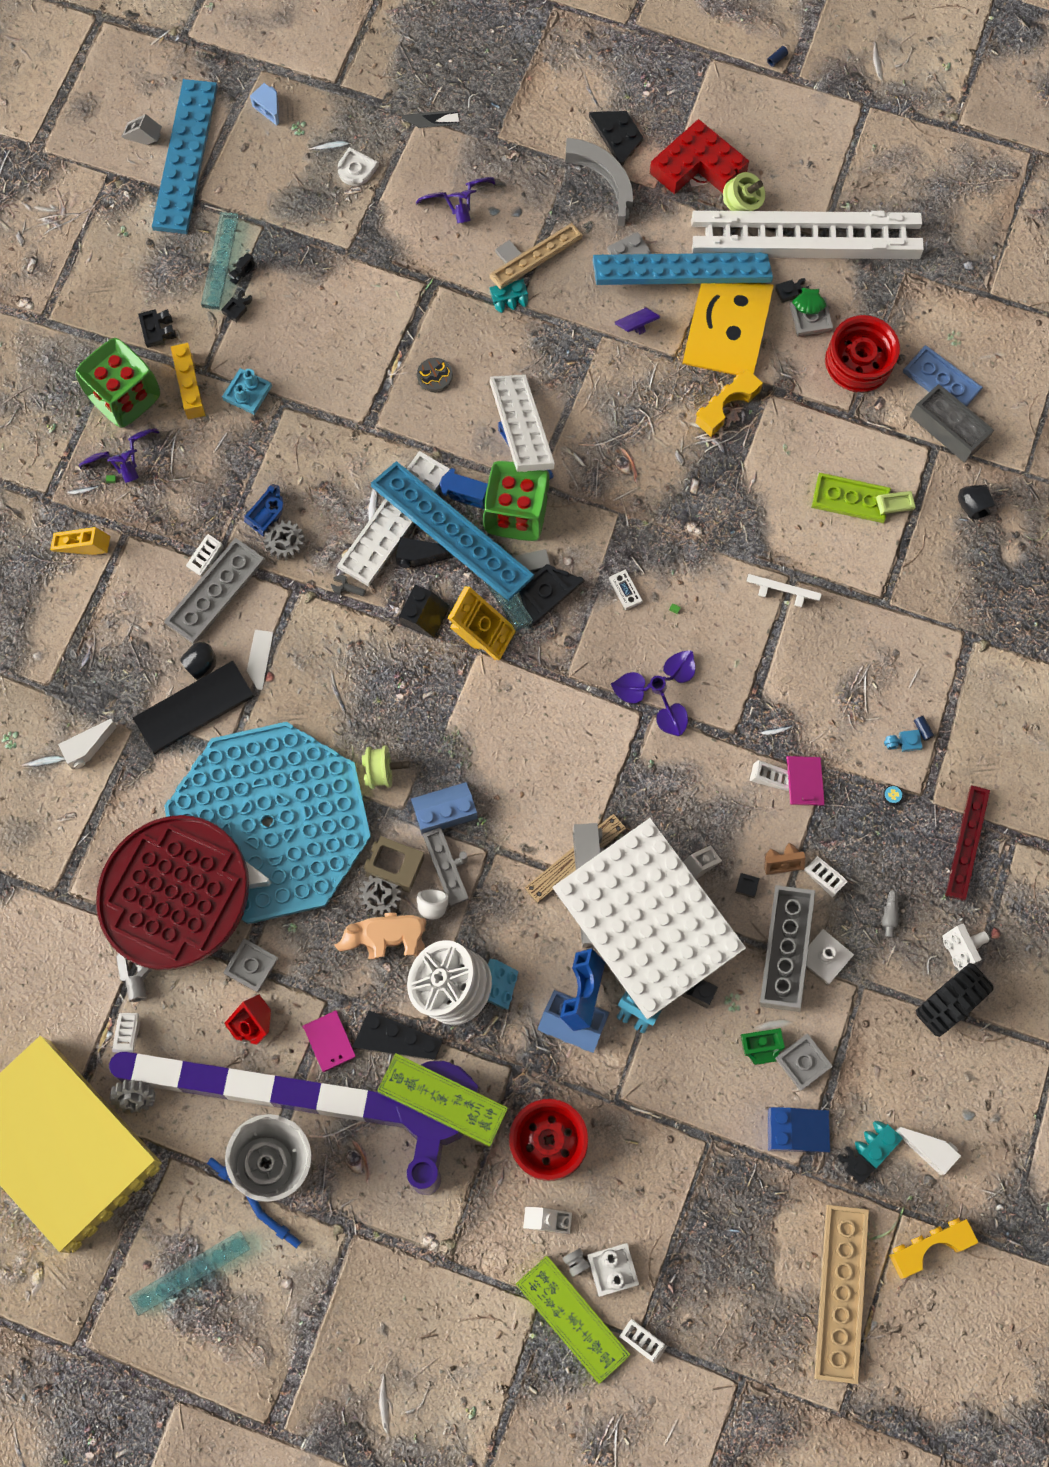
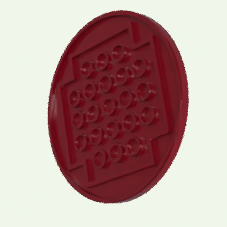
M178 815L163 817L144 824L129 834L116 847L102 870L97 888L96 909L104 936L120 955L144 968L166 971L182 969L197 964L219 950L239 925L249 894L247 865L235 841L224 830L210 821L193 816Z

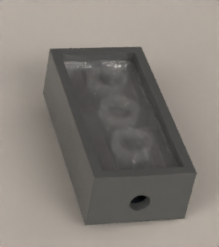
M940 384L916 404L910 415L912 419L964 463L989 440L994 432V429Z

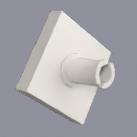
M822 929L809 945L806 967L829 985L854 954Z

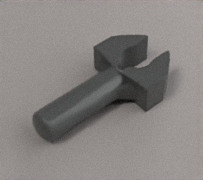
M338 575L333 577L334 581L342 583L341 586L331 584L335 594L341 596L342 592L348 591L365 596L366 590L348 584L347 576Z

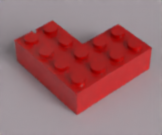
M698 119L651 161L649 174L673 194H676L698 173L723 193L728 181L735 178L738 174L748 171L749 160Z

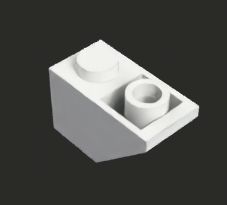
M526 1207L523 1228L570 1234L572 1213L547 1208Z

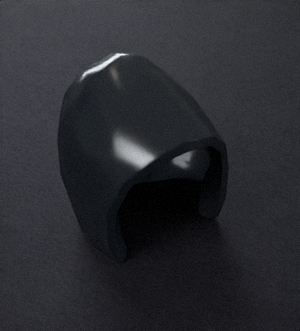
M987 485L966 486L959 490L958 501L970 519H979L991 514L989 508L994 507L995 504Z
M205 642L193 644L180 658L182 665L197 681L210 674L216 667L214 650L211 645Z

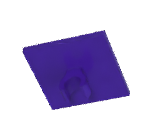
M644 308L615 321V324L627 332L635 330L636 333L641 335L646 332L644 325L659 319L660 316Z

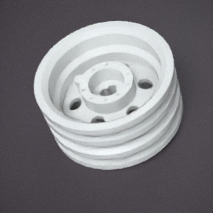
M439 941L425 948L412 964L407 982L409 998L418 1011L444 1024H464L476 1017L489 999L492 988L490 968L480 955L456 942Z

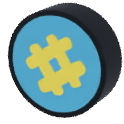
M895 785L888 786L883 792V800L891 806L898 805L903 798L902 790Z

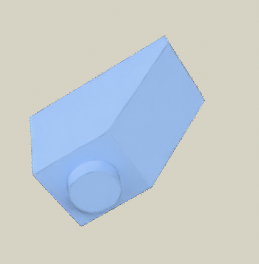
M263 83L250 95L252 107L275 125H278L279 102L277 91L272 86L269 87Z

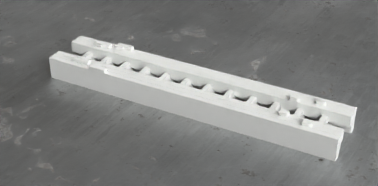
M693 211L691 227H705V236H693L692 254L761 252L768 254V258L920 259L924 250L923 238H907L906 229H920L922 216L921 213L884 211ZM713 227H723V236H713ZM730 227H740V236H730ZM748 227L758 228V236H748ZM765 228H775V237H766ZM783 228H794V237H783ZM800 228H811L812 237H801ZM818 228H829V237H818ZM836 228H846L847 237H836ZM853 228L864 229V237H853ZM871 229H881V238H871ZM888 229H898L899 238H889Z

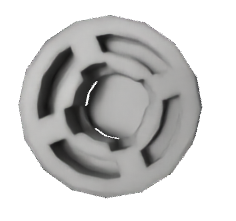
M581 1248L563 1257L565 1264H568L570 1267L569 1272L572 1277L590 1267L588 1261L583 1258Z

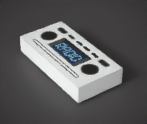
M626 569L609 577V581L625 611L642 603V599Z

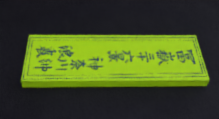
M395 1053L377 1090L378 1093L489 1147L508 1109Z
M548 1256L544 1257L516 1283L518 1288L598 1384L630 1356L629 1352Z

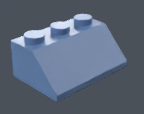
M466 782L411 798L421 834L439 827L445 829L478 819L473 798Z
M554 990L543 1012L537 1030L594 1053L610 1012L595 1007L591 1026L573 1031L560 1018L564 1000L573 999V997Z

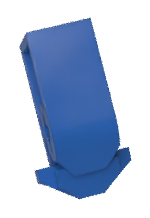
M453 468L442 476L439 484L443 495L447 496L448 494L455 501L480 509L485 508L488 483L455 474L456 471Z
M270 485L267 491L244 516V522L262 536L265 535V532L269 531L268 527H272L274 522L282 515L283 499L280 496V486ZM270 506H271V507L277 506V510H276L275 508H273V509L271 510V509H270Z

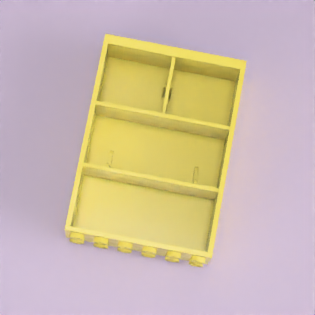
M40 1035L0 1072V1186L59 1252L74 1253L82 1246L81 1242L86 1237L89 1238L98 1230L97 1226L102 1221H108L114 1215L113 1211L118 1206L122 1207L130 1199L128 1196L133 1191H139L145 1185L144 1181L149 1176L153 1177L159 1172V1166L162 1162L55 1045Z

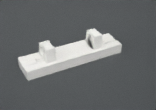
M748 574L746 582L760 586L758 596L766 597L768 588L797 595L794 605L802 607L804 598L820 601L821 593L751 574Z

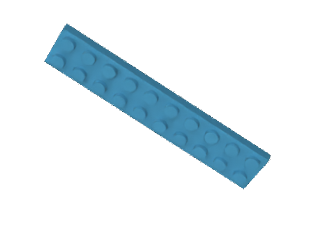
M183 79L152 223L154 231L188 234L218 88L216 82Z
M761 252L593 255L592 260L596 285L772 283L773 279L768 254Z
M397 461L371 482V487L506 600L510 601L534 578L532 572Z

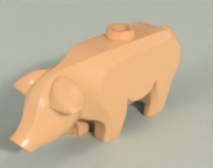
M385 913V917H374L349 924L344 931L342 939L337 944H334L339 952L364 945L368 950V960L385 957L386 947H394L403 943L405 947L404 956L414 955V957H417L425 949L422 936L425 932L426 919L414 915L397 916V913Z

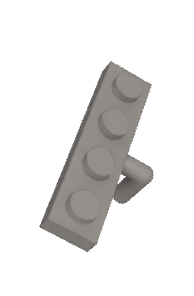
M441 827L422 834L444 892L448 895L450 907L469 900L457 870V866L467 863V853L462 851L459 854V858L453 860Z

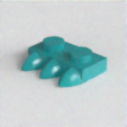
M524 279L516 280L501 290L497 285L489 287L494 307L500 313H503L505 303L512 310L516 308V300L523 307H526L528 304V292Z
M880 1121L873 1122L877 1134L870 1131L864 1132L868 1145L864 1142L855 1141L857 1152L874 1169L884 1161L903 1139L888 1124L886 1125Z

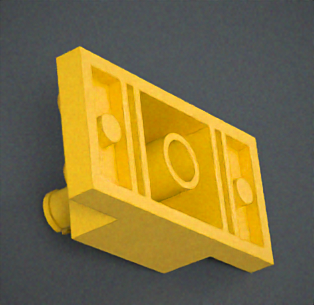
M467 586L464 587L447 618L452 622L450 628L471 647L483 649L495 660L501 659L517 629L478 593Z

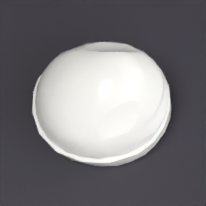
M434 889L420 891L417 895L420 914L429 920L441 918L448 906L449 899L447 893Z

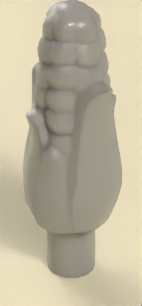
M891 890L888 894L882 919V925L886 927L885 937L890 938L893 937V930L898 925V894L895 890Z

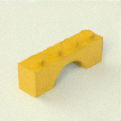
M184 343L170 346L187 419L206 416L189 344Z
M748 369L743 373L740 372L730 385L727 384L723 387L718 396L715 395L711 398L705 408L701 407L696 413V424L712 437L724 426L725 415L723 407L735 400L749 403L761 392L763 382Z
M958 1217L949 1221V1226L944 1229L939 1226L929 1231L930 1236L923 1238L920 1235L912 1239V1244L905 1247L904 1244L893 1248L894 1253L890 1254L889 1257L900 1279L923 1270L924 1254L934 1244H944L955 1252H960L979 1243L967 1219L960 1221Z

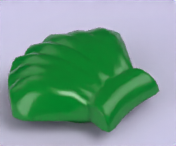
M802 287V293L792 302L800 312L811 315L818 314L827 307L825 300L819 294L820 289Z

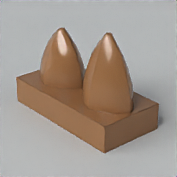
M791 843L787 844L783 855L770 849L765 856L764 870L766 875L803 870L805 868L804 852H800Z

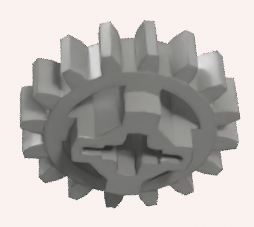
M281 520L279 525L277 522H274L275 527L269 526V532H265L266 539H264L266 550L270 551L272 557L277 554L278 560L282 556H284L285 560L288 559V556L295 558L294 553L300 554L299 548H304L303 541H305V538L302 535V529H298L297 523L292 526L290 520L287 524L284 523V520Z
M371 875L369 876V882L363 881L365 888H359V891L363 893L359 895V900H364L361 902V906H367V913L372 910L373 916L380 912L381 916L384 917V912L391 913V908H398L395 903L401 902V898L397 896L401 895L402 892L396 889L400 886L377 877L373 879ZM383 883L389 885L392 889L385 888ZM375 884V887L371 891H368L370 887ZM379 888L383 893L381 902L377 896L379 894ZM389 899H392L391 902L385 906L386 902ZM369 901H374L378 907L371 905Z
M124 1080L123 1084L116 1083V1087L112 1086L110 1101L111 1105H116L115 1109H123L122 1112L130 1110L131 1113L137 1111L140 1113L142 1109L149 1110V1106H153L155 1092L154 1088H150V1084L144 1085L143 1081L135 1083V1080L128 1082Z

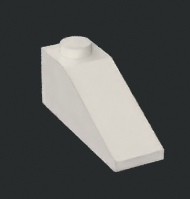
M112 719L58 744L71 769L83 767L95 755L117 728Z
M902 1127L895 1130L903 1138L902 1140L940 1175L946 1174L961 1157L958 1153L959 1150L951 1142L947 1143L946 1141Z

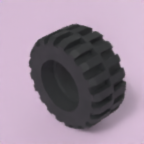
M969 963L916 1009V1015L935 1036L940 1037L980 1004L994 990V986L975 964Z

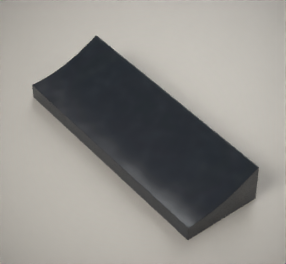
M231 661L133 717V720L152 752L156 754L252 699L254 695L234 661Z

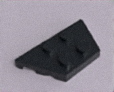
M627 111L589 112L591 122L614 158L623 166L625 160L642 143V134Z
M548 564L541 568L534 575V578L519 591L528 626L530 628L533 627L584 583L585 580L580 576H574L567 571L556 569Z

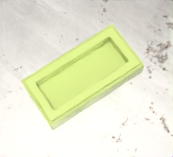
M912 491L883 494L876 497L880 514L911 511L916 508Z

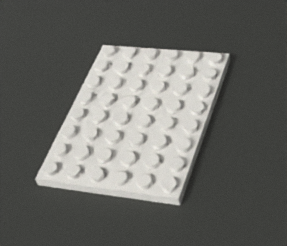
M651 818L552 887L647 1020L746 949Z

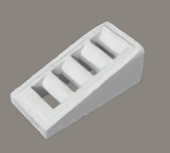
M208 534L186 564V567L202 576L224 550L223 544ZM207 550V551L210 552L211 554L208 555V554H206L204 551ZM202 556L206 561L204 562L199 557ZM198 562L202 567L199 568L194 563Z
M760 760L754 763L750 781L789 791L788 770ZM769 771V778H766L767 772ZM775 773L778 774L776 781H774ZM783 775L785 776L784 784L781 783Z
M818 856L804 869L832 898L848 882ZM819 864L821 867L814 873L812 869ZM825 870L826 873L820 878L818 875ZM829 875H831L832 878L828 882H825L824 880ZM836 880L838 883L831 887L830 885Z
M119 1013L112 1048L113 1052L133 1053L140 1028L138 1013Z
M633 1319L629 1321L619 1336L655 1364L667 1348L666 1344ZM634 1327H636L638 1330L636 1331L632 1339H629L628 1336L630 1335ZM641 1333H644L645 1335L637 1345L635 1343ZM649 1338L652 1339L645 1350L642 1349ZM657 1343L659 1345L653 1355H650L649 1353Z

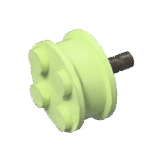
M740 173L726 183L723 191V200L731 211H754L760 208L765 200L763 182L752 173Z
M383 745L382 749L367 747L365 755H362L363 767L366 766V774H364L365 785H369L370 789H375L376 786L382 785L391 788L392 770L410 768V761L391 762L387 745Z

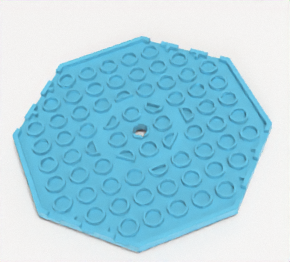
M288 722L211 738L203 753L198 756L191 766L187 776L182 779L175 789L176 791L171 799H168L164 805L166 817L178 815L193 816L210 821L220 827L238 845L245 861L269 878L271 881L270 886L249 889L247 905L241 919L247 924L325 907L371 838L355 763L341 756L328 746L316 741V739L305 732L296 729ZM266 817L273 819L269 827L262 824L263 819Z

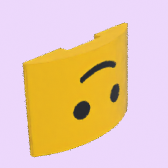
M701 283L682 364L731 375L743 373L748 369L754 375L774 285L767 283Z

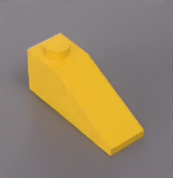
M96 527L53 533L50 550L53 552L88 555L108 553L110 535Z

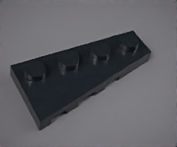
M369 1010L355 1040L353 1049L394 1055L397 1053L399 1055L435 1061L443 1041Z

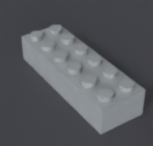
M598 823L574 824L573 826L576 870L604 851L599 843H602V828H598ZM581 929L582 948L594 947Z
M775 885L760 999L761 1007L801 1012L815 890Z

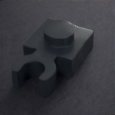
M248 252L238 259L236 269L232 270L228 275L231 277L230 281L235 285L240 281L241 277L244 278L255 266L253 256Z
M801 278L795 284L793 280L776 284L775 289L781 303L793 300L799 293H802L801 285L805 284L806 279Z
M241 290L238 293L237 300L232 297L221 309L222 314L237 322L247 311L245 305H249L252 302V296L249 295L247 298H243L245 292Z
M847 1146L844 1149L848 1152V1157L844 1158L841 1154H838L837 1158L839 1161L848 1164L845 1170L859 1184H862L875 1169L860 1154L855 1158L853 1150Z

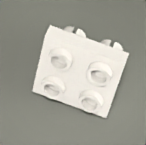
M964 923L954 927L942 936L944 946L949 950L953 964L959 971L969 963L976 964L982 959L977 949L989 942V937L985 931L970 937Z
M627 1243L587 1255L599 1297L639 1285Z

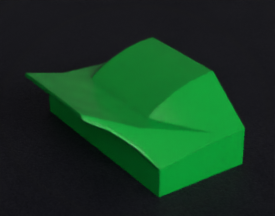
M781 1028L740 1035L744 1055L748 1056L754 1065L776 1062L775 1058L785 1048Z

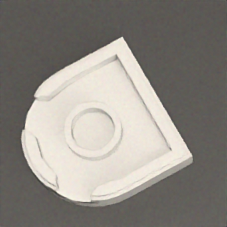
M349 147L338 163V175L344 183L351 186H359L366 183L379 167V162Z

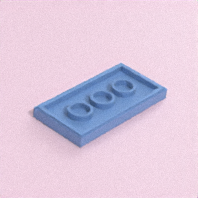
M926 345L903 369L905 375L928 392L940 384L966 407L983 388Z

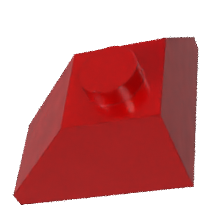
M258 994L243 1001L224 1024L236 1040H248L250 1043L257 1045L269 1033L271 1009L261 995Z

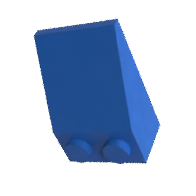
M770 1107L768 1109V1151L830 1153L829 1111Z

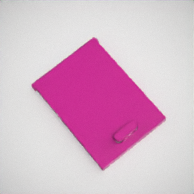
M787 756L790 805L824 806L821 757Z
M337 1010L302 1026L323 1073L356 1058Z

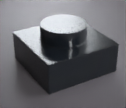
M740 873L735 893L754 898L760 878Z

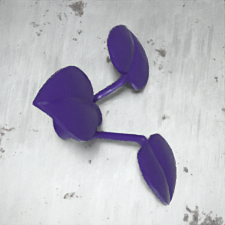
M484 177L466 183L468 190L462 192H455L449 195L446 192L424 195L416 201V206L426 198H445L452 210V214L456 215L457 224L471 221L469 211H471L470 195L477 192V190H471V188L480 182L495 184V178ZM459 197L460 205H455V209L449 198ZM462 198L467 199V205L466 203L463 204Z
M153 428L138 432L128 438L131 450L110 457L109 451L96 453L83 460L79 467L81 469L86 463L100 458H107V461L113 464L118 473L122 474L125 483L138 479L134 454L137 452V449H134V442L149 433L159 434V430ZM130 456H131L132 464H131L130 461H127ZM115 461L122 462V464H120V467L115 463Z
M682 651L668 658L663 670L670 677L654 676L650 683L647 684V687H645L644 677L636 672L624 674L618 680L611 683L615 694L621 700L630 704L641 702L644 698L643 691H647L650 688L655 694H661L666 708L661 709L657 714L656 722L658 727L663 732L675 736H681L685 732L688 724L687 711L679 703L669 706L664 694L667 689L665 681H671L674 678L678 683H685L693 678L696 670L693 651Z

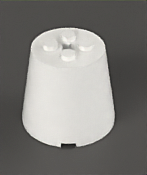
M273 1114L253 1117L241 1124L231 1136L225 1154L226 1170L233 1185L245 1196L264 1202L283 1199L294 1193L302 1185L311 1165L309 1141L296 1123L284 1117ZM264 1159L265 1162H270L268 1169L260 1167L261 1160Z

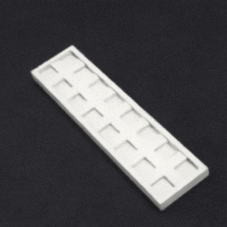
M526 375L490 377V385L517 472L554 469L555 463Z
M420 451L407 467L409 472L435 493L440 487L439 483L442 476L450 470ZM384 499L338 563V569L369 587L399 545L400 537L404 538L414 522Z

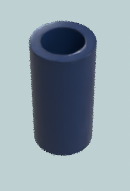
M781 46L767 58L768 64L774 67L788 55L787 48Z
M924 716L914 720L924 741L935 736Z

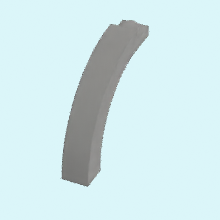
M567 138L565 163L588 167L602 175L609 182L618 201V226H625V219H629V211H632L633 191L626 171L609 152L584 140Z

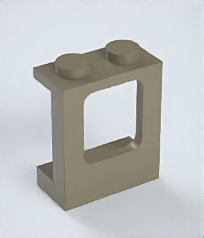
M380 836L379 840L375 841L372 846L371 852L373 854L371 859L367 858L365 862L366 877L369 878L372 875L401 886L403 891L410 893L424 861V852ZM383 847L405 855V859L397 874L375 866Z

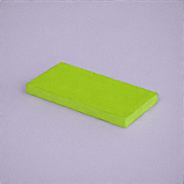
M819 473L811 508L884 523L886 514H880L876 497L878 495L890 494L891 488Z

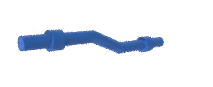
M211 1157L207 1164L218 1172V1176L224 1181L228 1180L233 1184L228 1176L226 1166H222ZM246 1196L257 1218L274 1230L276 1236L281 1240L285 1239L296 1249L300 1246L302 1242L292 1235L286 1226H281L263 1212L257 1200Z

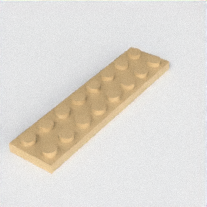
M826 1205L814 1379L858 1384L869 1210Z

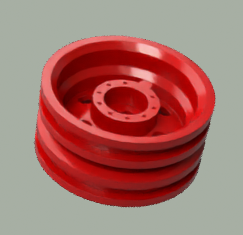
M858 315L844 320L834 331L825 354V365L830 377L842 388L853 392H869L879 388L888 380L900 354L898 337L891 326L873 316Z
M541 1099L528 1104L517 1114L510 1128L509 1145L513 1158L525 1173L538 1180L556 1181L568 1177L580 1167L588 1149V1133L584 1120L572 1106L556 1099ZM554 1116L556 1118V1121L554 1123H549L548 1117ZM530 1124H536L537 1129L535 1131H530ZM565 1129H571L572 1135L566 1136L564 1134ZM546 1136L548 1138L553 1136V1141L555 1143L553 1145L548 1144V1146H546L544 1144L546 1142L544 1138ZM528 1144H532L534 1146V1150L532 1152H528L526 1150V1146ZM567 1149L569 1156L563 1157L561 1155L562 1150ZM544 1157L550 1159L549 1165L542 1163Z

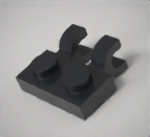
M156 309L138 314L147 348L163 344L164 338H177L172 325L162 329L160 323H173L168 309L157 313Z

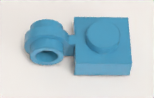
M919 730L902 731L899 733V738L896 735L885 737L884 745L889 750L896 749L899 745H901L902 752L922 749Z

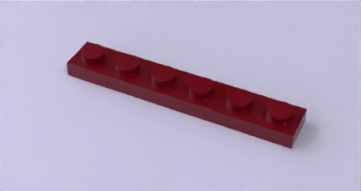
M974 785L969 787L945 893L947 897L961 901L966 900L990 794L988 789Z

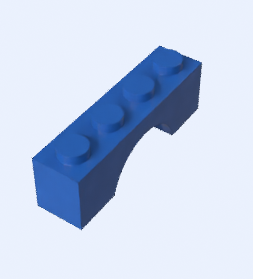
M592 948L576 952L572 969L578 984L577 996L573 999L564 1000L560 1018L573 1031L591 1026L604 971L605 961Z

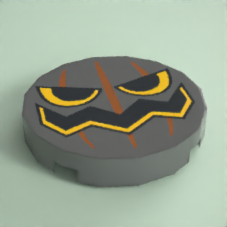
M441 358L426 359L417 370L419 385L423 389L434 393L448 388L453 378L451 366Z

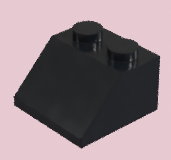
M414 585L399 615L400 625L434 639L450 605L432 591Z

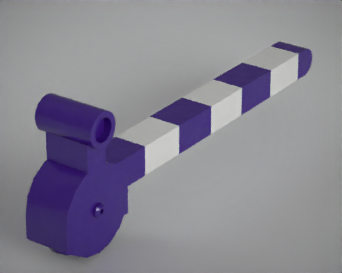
M119 1052L109 1062L110 1072L121 1082L124 1080L127 1082L135 1080V1083L143 1081L144 1085L150 1084L152 1088L406 1128L417 1140L414 1159L407 1168V1179L412 1188L421 1195H431L440 1187L441 1175L439 1165L443 1145L457 1141L464 1135L374 1091L130 1052ZM429 1061L421 1064V1066L480 1094L478 1085L461 1067L446 1061Z

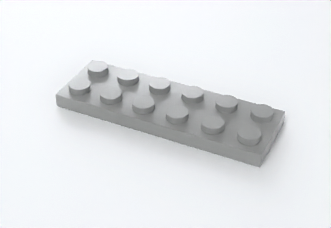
M235 538L165 619V624L189 642L195 644L265 562V558Z

